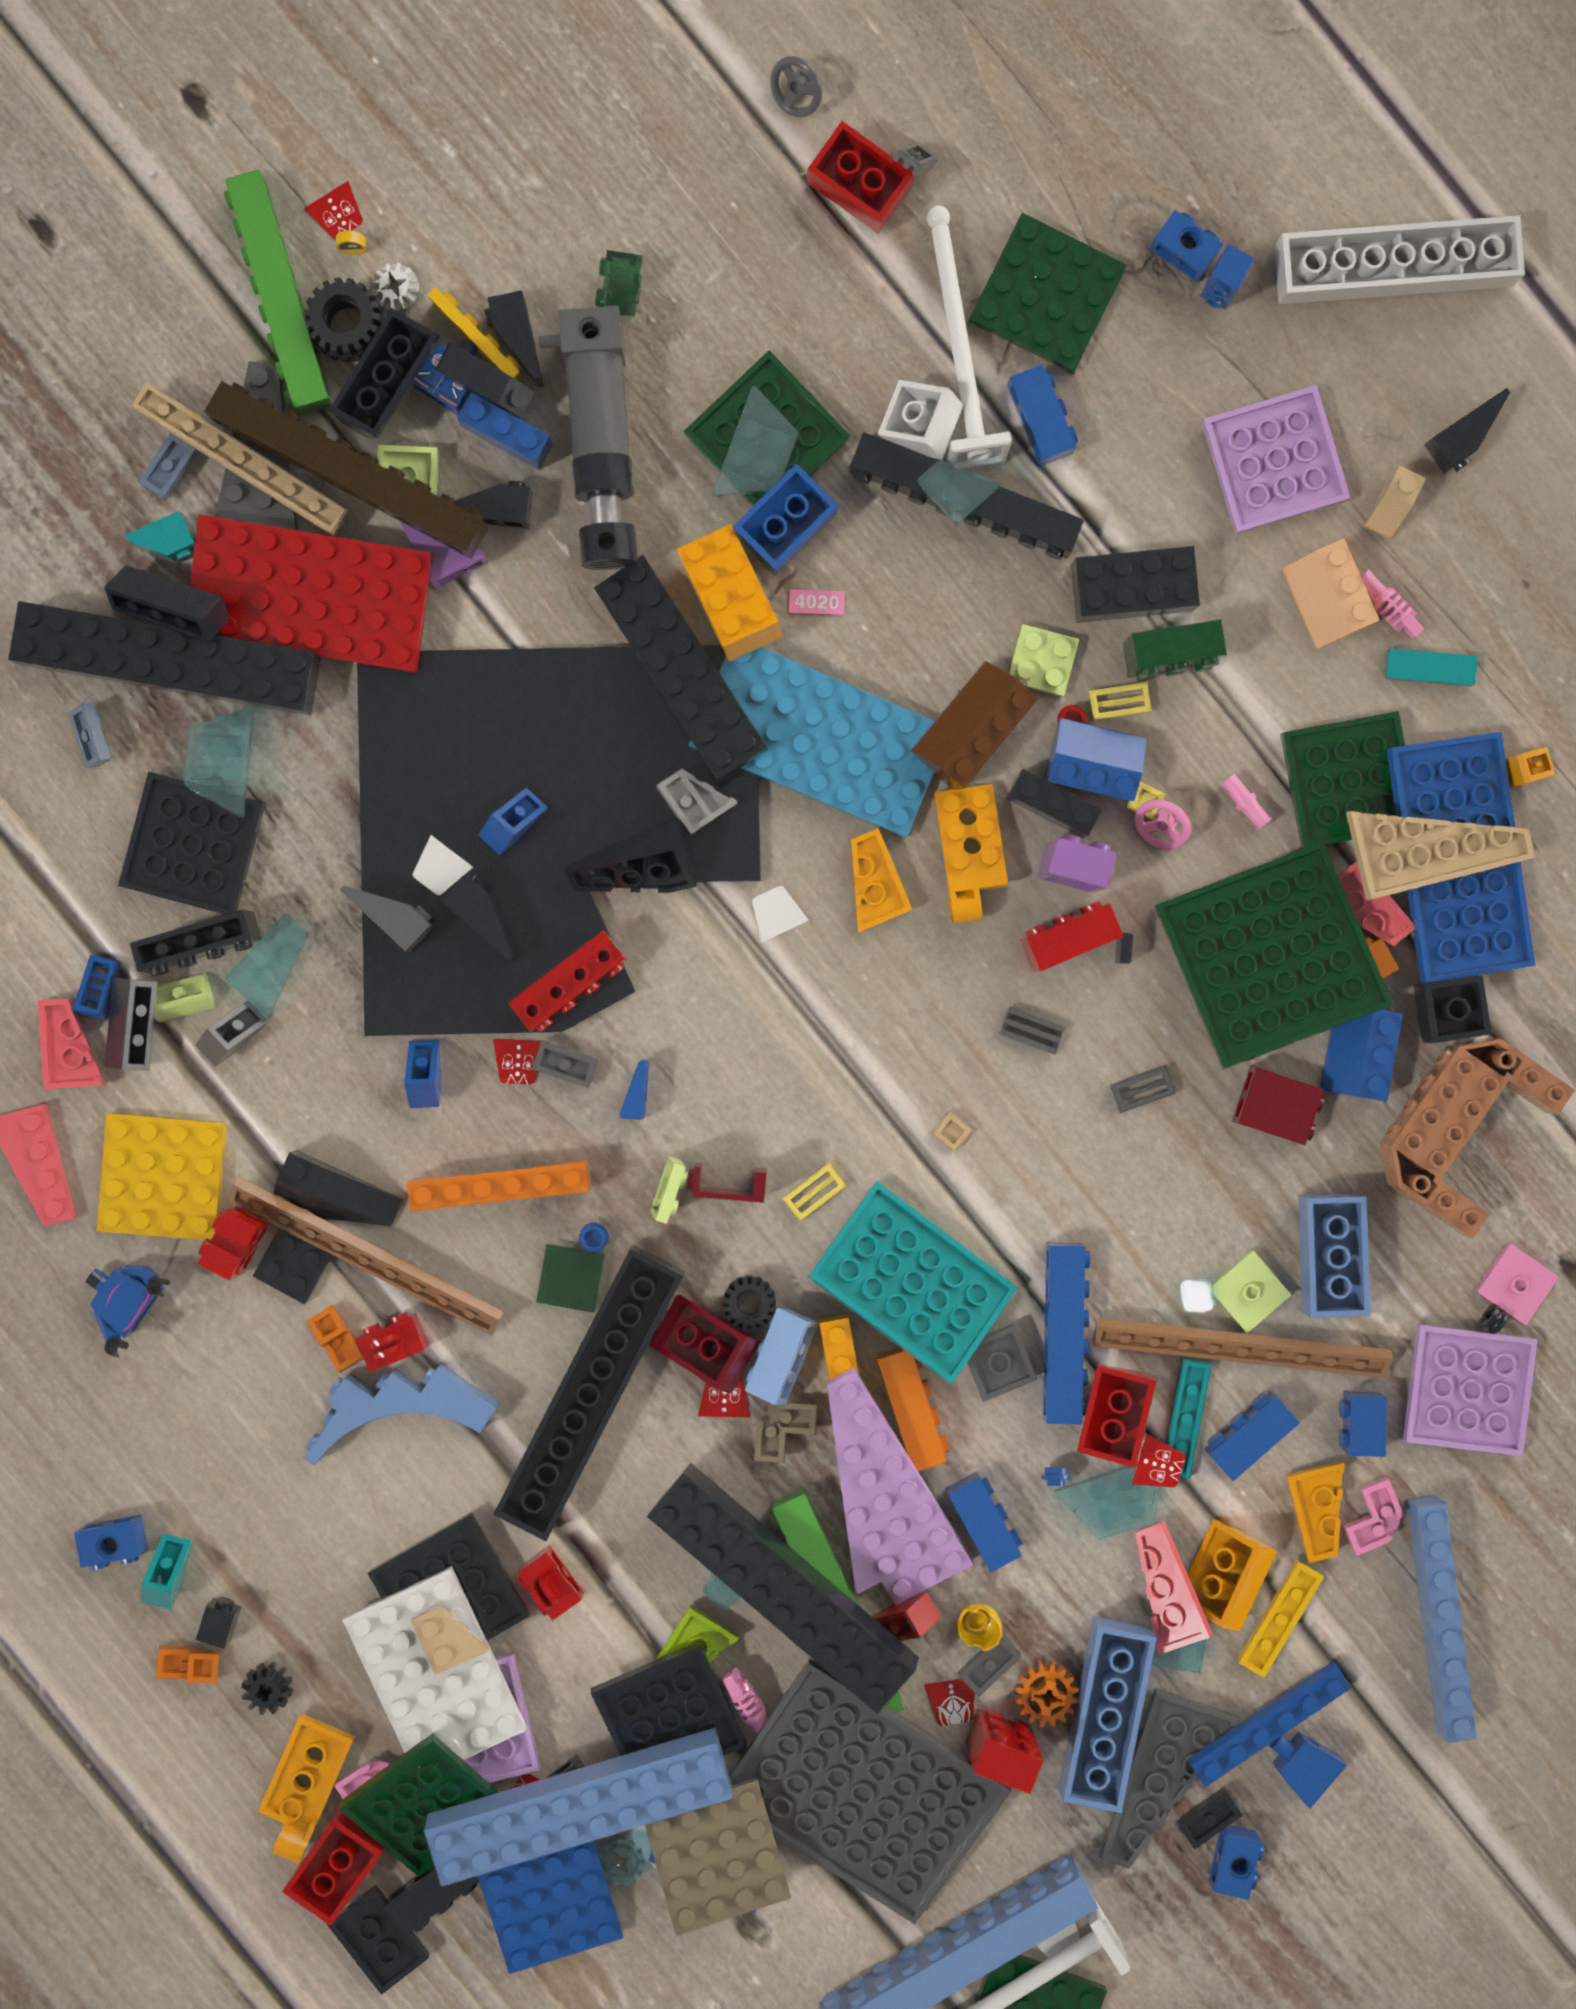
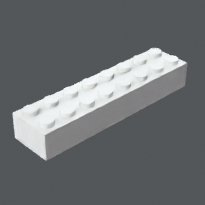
M1520 215L1282 233L1274 245L1279 304L1513 287L1525 275Z

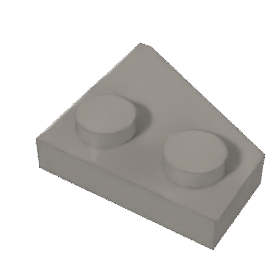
M683 769L656 786L689 836L737 805V801L734 798H728L714 790L713 786L706 782H700Z

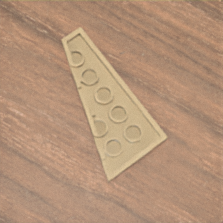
M1353 811L1346 812L1366 900L1535 858L1529 829L1457 823L1445 820L1396 817Z

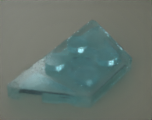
M752 386L715 485L714 497L718 498L723 497L722 495L739 493L741 495L753 494L757 491L768 492L784 476L799 432L757 387Z
M250 704L243 706V710L230 715L224 713L214 717L210 722H201L190 727L184 784L188 789L239 817H244L254 718V707Z
M1136 1465L1135 1468L1125 1466L1055 1489L1054 1492L1073 1514L1099 1540L1156 1522L1157 1500L1160 1496L1161 1487L1132 1485L1137 1468Z

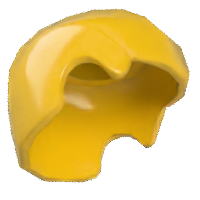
M972 1603L960 1611L956 1620L957 1633L968 1647L976 1646L980 1647L982 1651H989L999 1644L1002 1638V1624L996 1610L986 1604Z

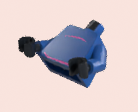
M127 1265L113 1270L109 1277L97 1268L91 1272L85 1283L98 1291L90 1306L94 1309V1317L106 1341L104 1346L105 1353L119 1358L120 1356L117 1353L118 1347L125 1350L128 1349L129 1343L121 1340V1336L125 1338L134 1333L159 1296L163 1297L165 1295L162 1293L165 1288L162 1285H169V1279L160 1278L148 1266Z

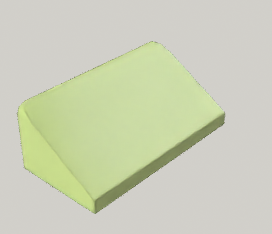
M206 973L157 985L154 1017L158 1022L215 1008L214 998Z

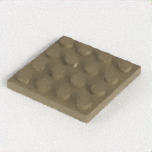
M757 1777L732 1785L733 1799L645 1825L676 1936L791 1899Z

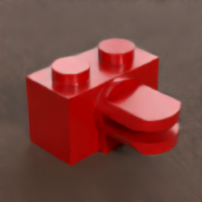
M402 1312L389 1318L390 1324L380 1327L378 1322L362 1329L363 1334L356 1341L369 1372L422 1352L429 1346L416 1313L408 1316L407 1312Z
M550 1545L521 1565L518 1571L519 1583L525 1591H530L539 1611L544 1616L549 1615L552 1621L582 1600L583 1589Z

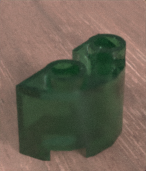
M607 250L606 258L601 257L599 276H604L603 289L597 288L595 306H619L620 315L636 316V305L639 304L642 275H640L643 264L642 255Z

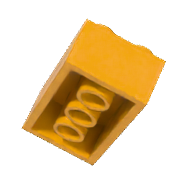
M731 524L677 548L682 566L729 662L783 637L779 621Z

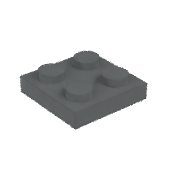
M1015 1323L986 1334L967 1362L983 1402L1038 1380Z

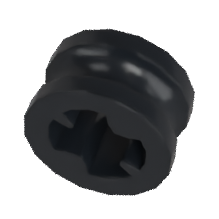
M1493 1304L1485 1310L1480 1318L1479 1325L1483 1328L1488 1327L1490 1333L1496 1334L1504 1327L1509 1315L1504 1310L1499 1311V1306Z

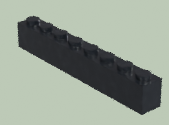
M865 432L861 436L850 464L849 473L854 474L853 478L862 483L869 484L872 481L880 484V488L885 492L895 495L897 492L909 496L908 500L915 504H930L935 506V510L943 515H958L963 517V521L968 525L974 527L983 525L990 528V532L1002 538L1011 536L1018 539L1020 545L1030 549H1034L1036 546L1046 550L1045 554L1058 560H1061L1062 557L1068 559L1084 522L1082 518Z
M576 1754L546 1778L586 1766ZM434 1865L421 1876L415 1875L388 1896L384 1909L404 1936L413 1930L419 1932L429 1923L431 1916L437 1912L443 1914L453 1905L455 1898L461 1894L465 1897L476 1888L479 1879L478 1876L441 1887Z

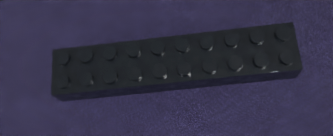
M18 601L8 660L21 666L311 716L321 657L310 651L215 635L210 642L155 624Z
M632 1244L493 1515L545 1542L547 1541L685 1271Z
M691 1462L646 1516L876 1714L884 1708L916 1671L919 1657Z

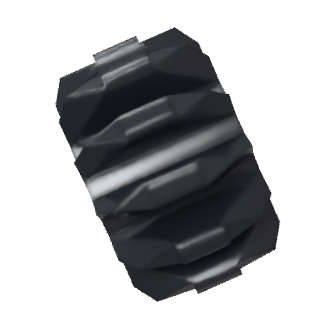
M262 1662L257 1665L256 1670H249L246 1674L248 1680H244L241 1688L246 1690L242 1695V1700H251L249 1710L257 1706L259 1707L260 1715H264L267 1709L271 1714H275L279 1707L284 1708L287 1705V1697L292 1695L293 1689L288 1686L292 1682V1677L283 1676L286 1667H282L277 1671L275 1670V1662H271L268 1668ZM264 1684L266 1685V1688H268L266 1691L262 1687Z

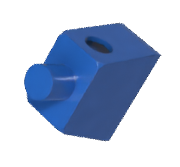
M1301 1732L1296 1733L1290 1741L1282 1735L1269 1744V1747L1278 1754L1273 1761V1765L1310 1809L1346 1767V1764L1338 1754Z

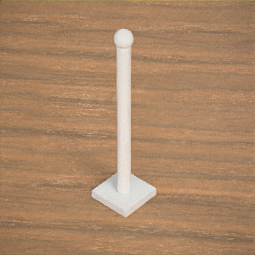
M937 205L928 211L926 220L929 227L932 228L931 232L967 434L966 439L950 441L946 462L948 466L958 470L1003 463L1007 459L1011 446L1010 431L985 435L952 242L949 227L947 226L950 221V214L945 207Z
M1097 1903L1098 1909L1087 1915L1089 1925L1093 1930L1092 1932L967 2009H1004L1103 1947L1122 1976L1129 1972L1131 1968L1123 1943Z

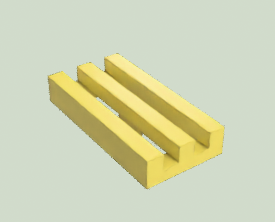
M1148 682L1088 692L1090 709L1092 710V721L1152 711ZM1137 690H1142L1143 695L1097 702V697ZM1144 701V706L1102 713H1099L1098 709Z
M828 1162L783 1196L782 1199L797 1219L802 1221L847 1185ZM827 1171L830 1173L829 1177L795 1203L791 1201L793 1197ZM834 1180L837 1182L838 1185L800 1213L797 1208Z

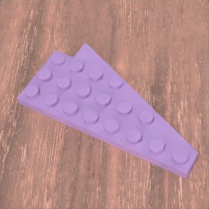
M854 1367L828 1380V1396L855 1591L859 1594L882 1582L895 1604L898 1605L972 1566L973 1559Z

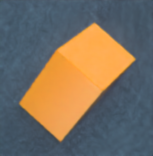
M1548 747L1506 758L1510 788L1555 775Z

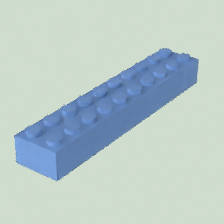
M712 1728L427 1815L424 1832L442 1887L733 1799L732 1784L716 1729Z
M1073 1854L1067 1857H1058L1045 1870L1031 1873L1024 1882L1016 1887H1007L994 1900L980 1903L973 1912L965 1917H956L943 1930L929 1933L922 1942L914 1947H905L892 1960L878 1963L873 1968V1971L863 1977L861 1975L854 1977L841 1990H833L827 1993L822 1998V2001L819 2002V2008L929 2009L1097 1910L1098 1906L1090 1883Z

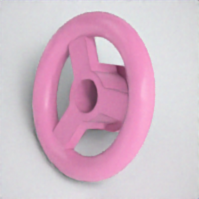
M1161 799L1149 800L1143 803L1136 811V829L1148 844L1163 850H1173L1182 847L1189 840L1191 835L1190 820L1186 813L1176 804ZM1159 808L1153 821H1143L1147 811ZM1179 820L1182 825V834L1175 829ZM1158 831L1165 833L1173 841L1160 840L1149 832Z

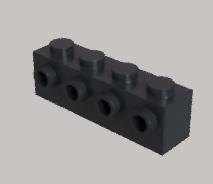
M125 565L104 586L112 610L210 642L230 620L223 597Z
M239 910L131 942L130 947L137 972L151 973L153 977L169 973L168 968L179 965V968H186L196 965V959L206 956L208 960L224 957V951L235 948L236 952L251 949L254 947V942L261 941L262 939L254 912Z

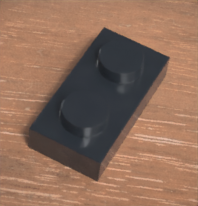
M1223 1787L1178 1819L1176 1823L1192 1847L1197 1849L1243 1815Z

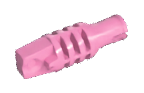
M1370 570L1361 575L1367 592L1373 600L1372 603L1375 610L1397 632L1403 630L1411 638H1416L1424 630L1414 618L1418 613L1393 588H1386Z
M735 1666L728 1669L722 1680L726 1686V1693L736 1710H738L737 1712L742 1717L744 1723L751 1725L757 1734L768 1719L766 1716V1706L762 1703L751 1682L746 1680Z

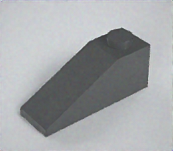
M343 886L340 889L343 894L407 952H411L434 927L429 921L432 916L420 905L415 908L409 904L348 886Z

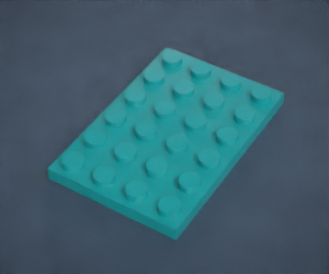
M878 1181L874 1182L807 1276L948 1384H953L1018 1288Z

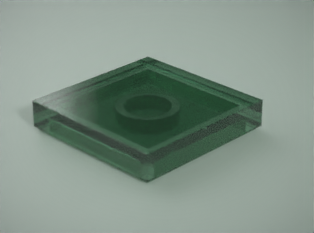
M547 1243L536 1303L594 1313L605 1253L589 1252L583 1249Z

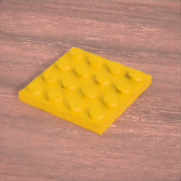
M106 1113L96 1231L196 1240L208 1238L211 1240L215 1234L212 1224L220 1213L227 1123Z

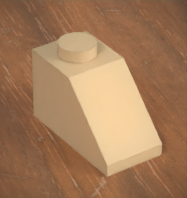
M1399 465L1389 474L1363 527L1390 540L1412 508L1426 478Z

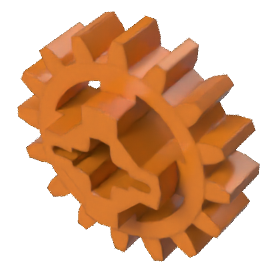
M1039 1660L1037 1663L1038 1668L1033 1669L1032 1666L1027 1665L1029 1673L1027 1675L1019 1673L1018 1676L1022 1684L1014 1685L1015 1691L1019 1693L1014 1698L1016 1704H1022L1019 1707L1021 1715L1028 1713L1027 1719L1029 1723L1038 1719L1039 1726L1043 1728L1045 1722L1049 1721L1053 1728L1056 1726V1719H1060L1063 1723L1067 1722L1064 1715L1066 1712L1072 1715L1075 1713L1071 1704L1079 1703L1078 1697L1074 1694L1079 1691L1076 1683H1072L1074 1681L1073 1674H1065L1066 1668L1063 1664L1056 1669L1053 1660H1050L1048 1666L1045 1667L1041 1660ZM1056 1678L1065 1685L1066 1690L1056 1686ZM1047 1690H1051L1052 1693H1047L1046 1698L1042 1697L1041 1694H1046ZM1027 1698L1037 1702V1709L1030 1705Z

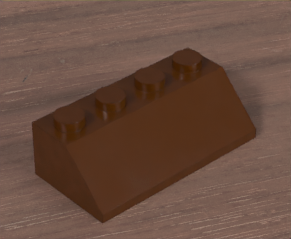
M985 661L910 751L952 790L965 789L1037 702L1038 698L1017 678Z

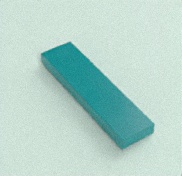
M1181 1357L1165 1444L1185 1454L1180 1478L1191 1479L1212 1364Z

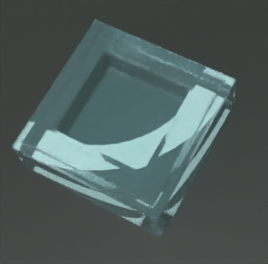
M1211 1278L1180 1282L1185 1312L1208 1310L1216 1307Z

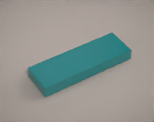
M1390 648L1387 650L1385 679L1472 687L1476 683L1478 656Z

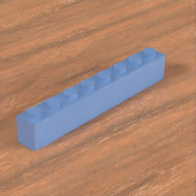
M1436 1495L1406 1499L1436 1731L1447 1743L1477 1739L1447 1504Z

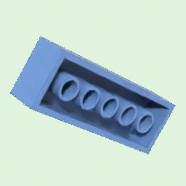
M1093 1616L1079 1691L1077 1693L1079 1703L1075 1704L1074 1708L1075 1713L1072 1718L1058 1788L1063 1802L1122 1813L1157 1639L1151 1627Z

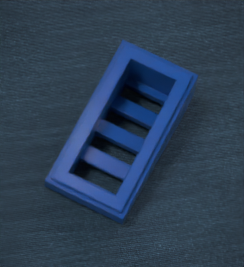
M95 955L89 956L72 1009L76 1014L82 1017L107 1021L110 1012L113 978H117L119 961ZM101 967L109 969L108 974L95 972V968ZM93 978L105 981V984L99 985L92 983ZM90 991L101 992V997L90 995ZM88 1002L98 1004L97 1009L87 1007Z
M640 1060L636 1067L620 1112L621 1119L642 1120L646 1117L648 1060Z

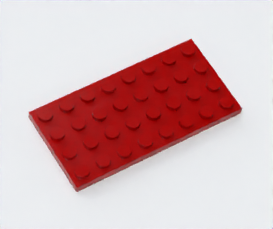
M198 514L190 586L223 597L230 620L216 634L218 636L310 651L320 657L418 672L433 553Z

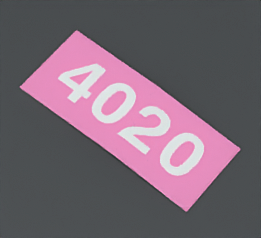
M789 589V613L844 615L845 591Z

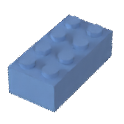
M1358 1193L1298 1195L1302 1313L1310 1318L1371 1316L1367 1196Z

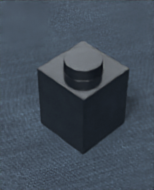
M226 1597L213 1598L205 1608L195 1640L224 1649L232 1639L242 1606L234 1604L235 1602L232 1599Z

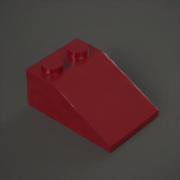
M678 1294L649 1346L715 1389L732 1393L760 1341L695 1302Z

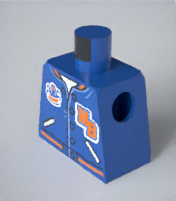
M462 339L458 345L459 348L472 355H475L478 350L475 345L466 339ZM440 344L428 356L413 380L412 385L458 416L470 393L435 370L446 349L445 345Z

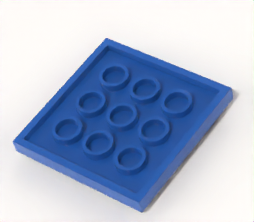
M595 1840L478 1875L509 1974L623 1939V1930Z

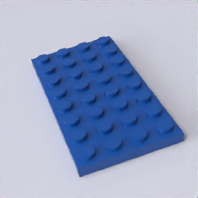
M1502 732L1386 749L1396 817H1414L1457 823L1515 827ZM1521 861L1407 890L1411 920L1415 928L1413 934L1421 984L1536 966Z

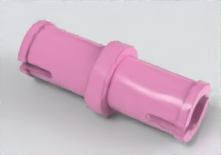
M1236 773L1220 784L1237 804L1235 808L1238 812L1241 810L1255 826L1256 830H1259L1272 819L1255 799L1257 795L1254 792L1252 794L1249 792Z

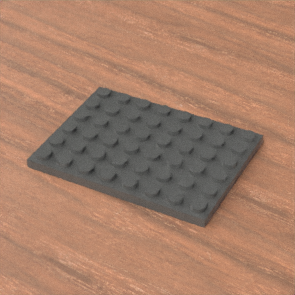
M811 1658L808 1659L729 1774L732 1785L757 1777L775 1837L913 1924L920 1918L1011 1793V1787L974 1774L968 1757L886 1705L876 1714Z

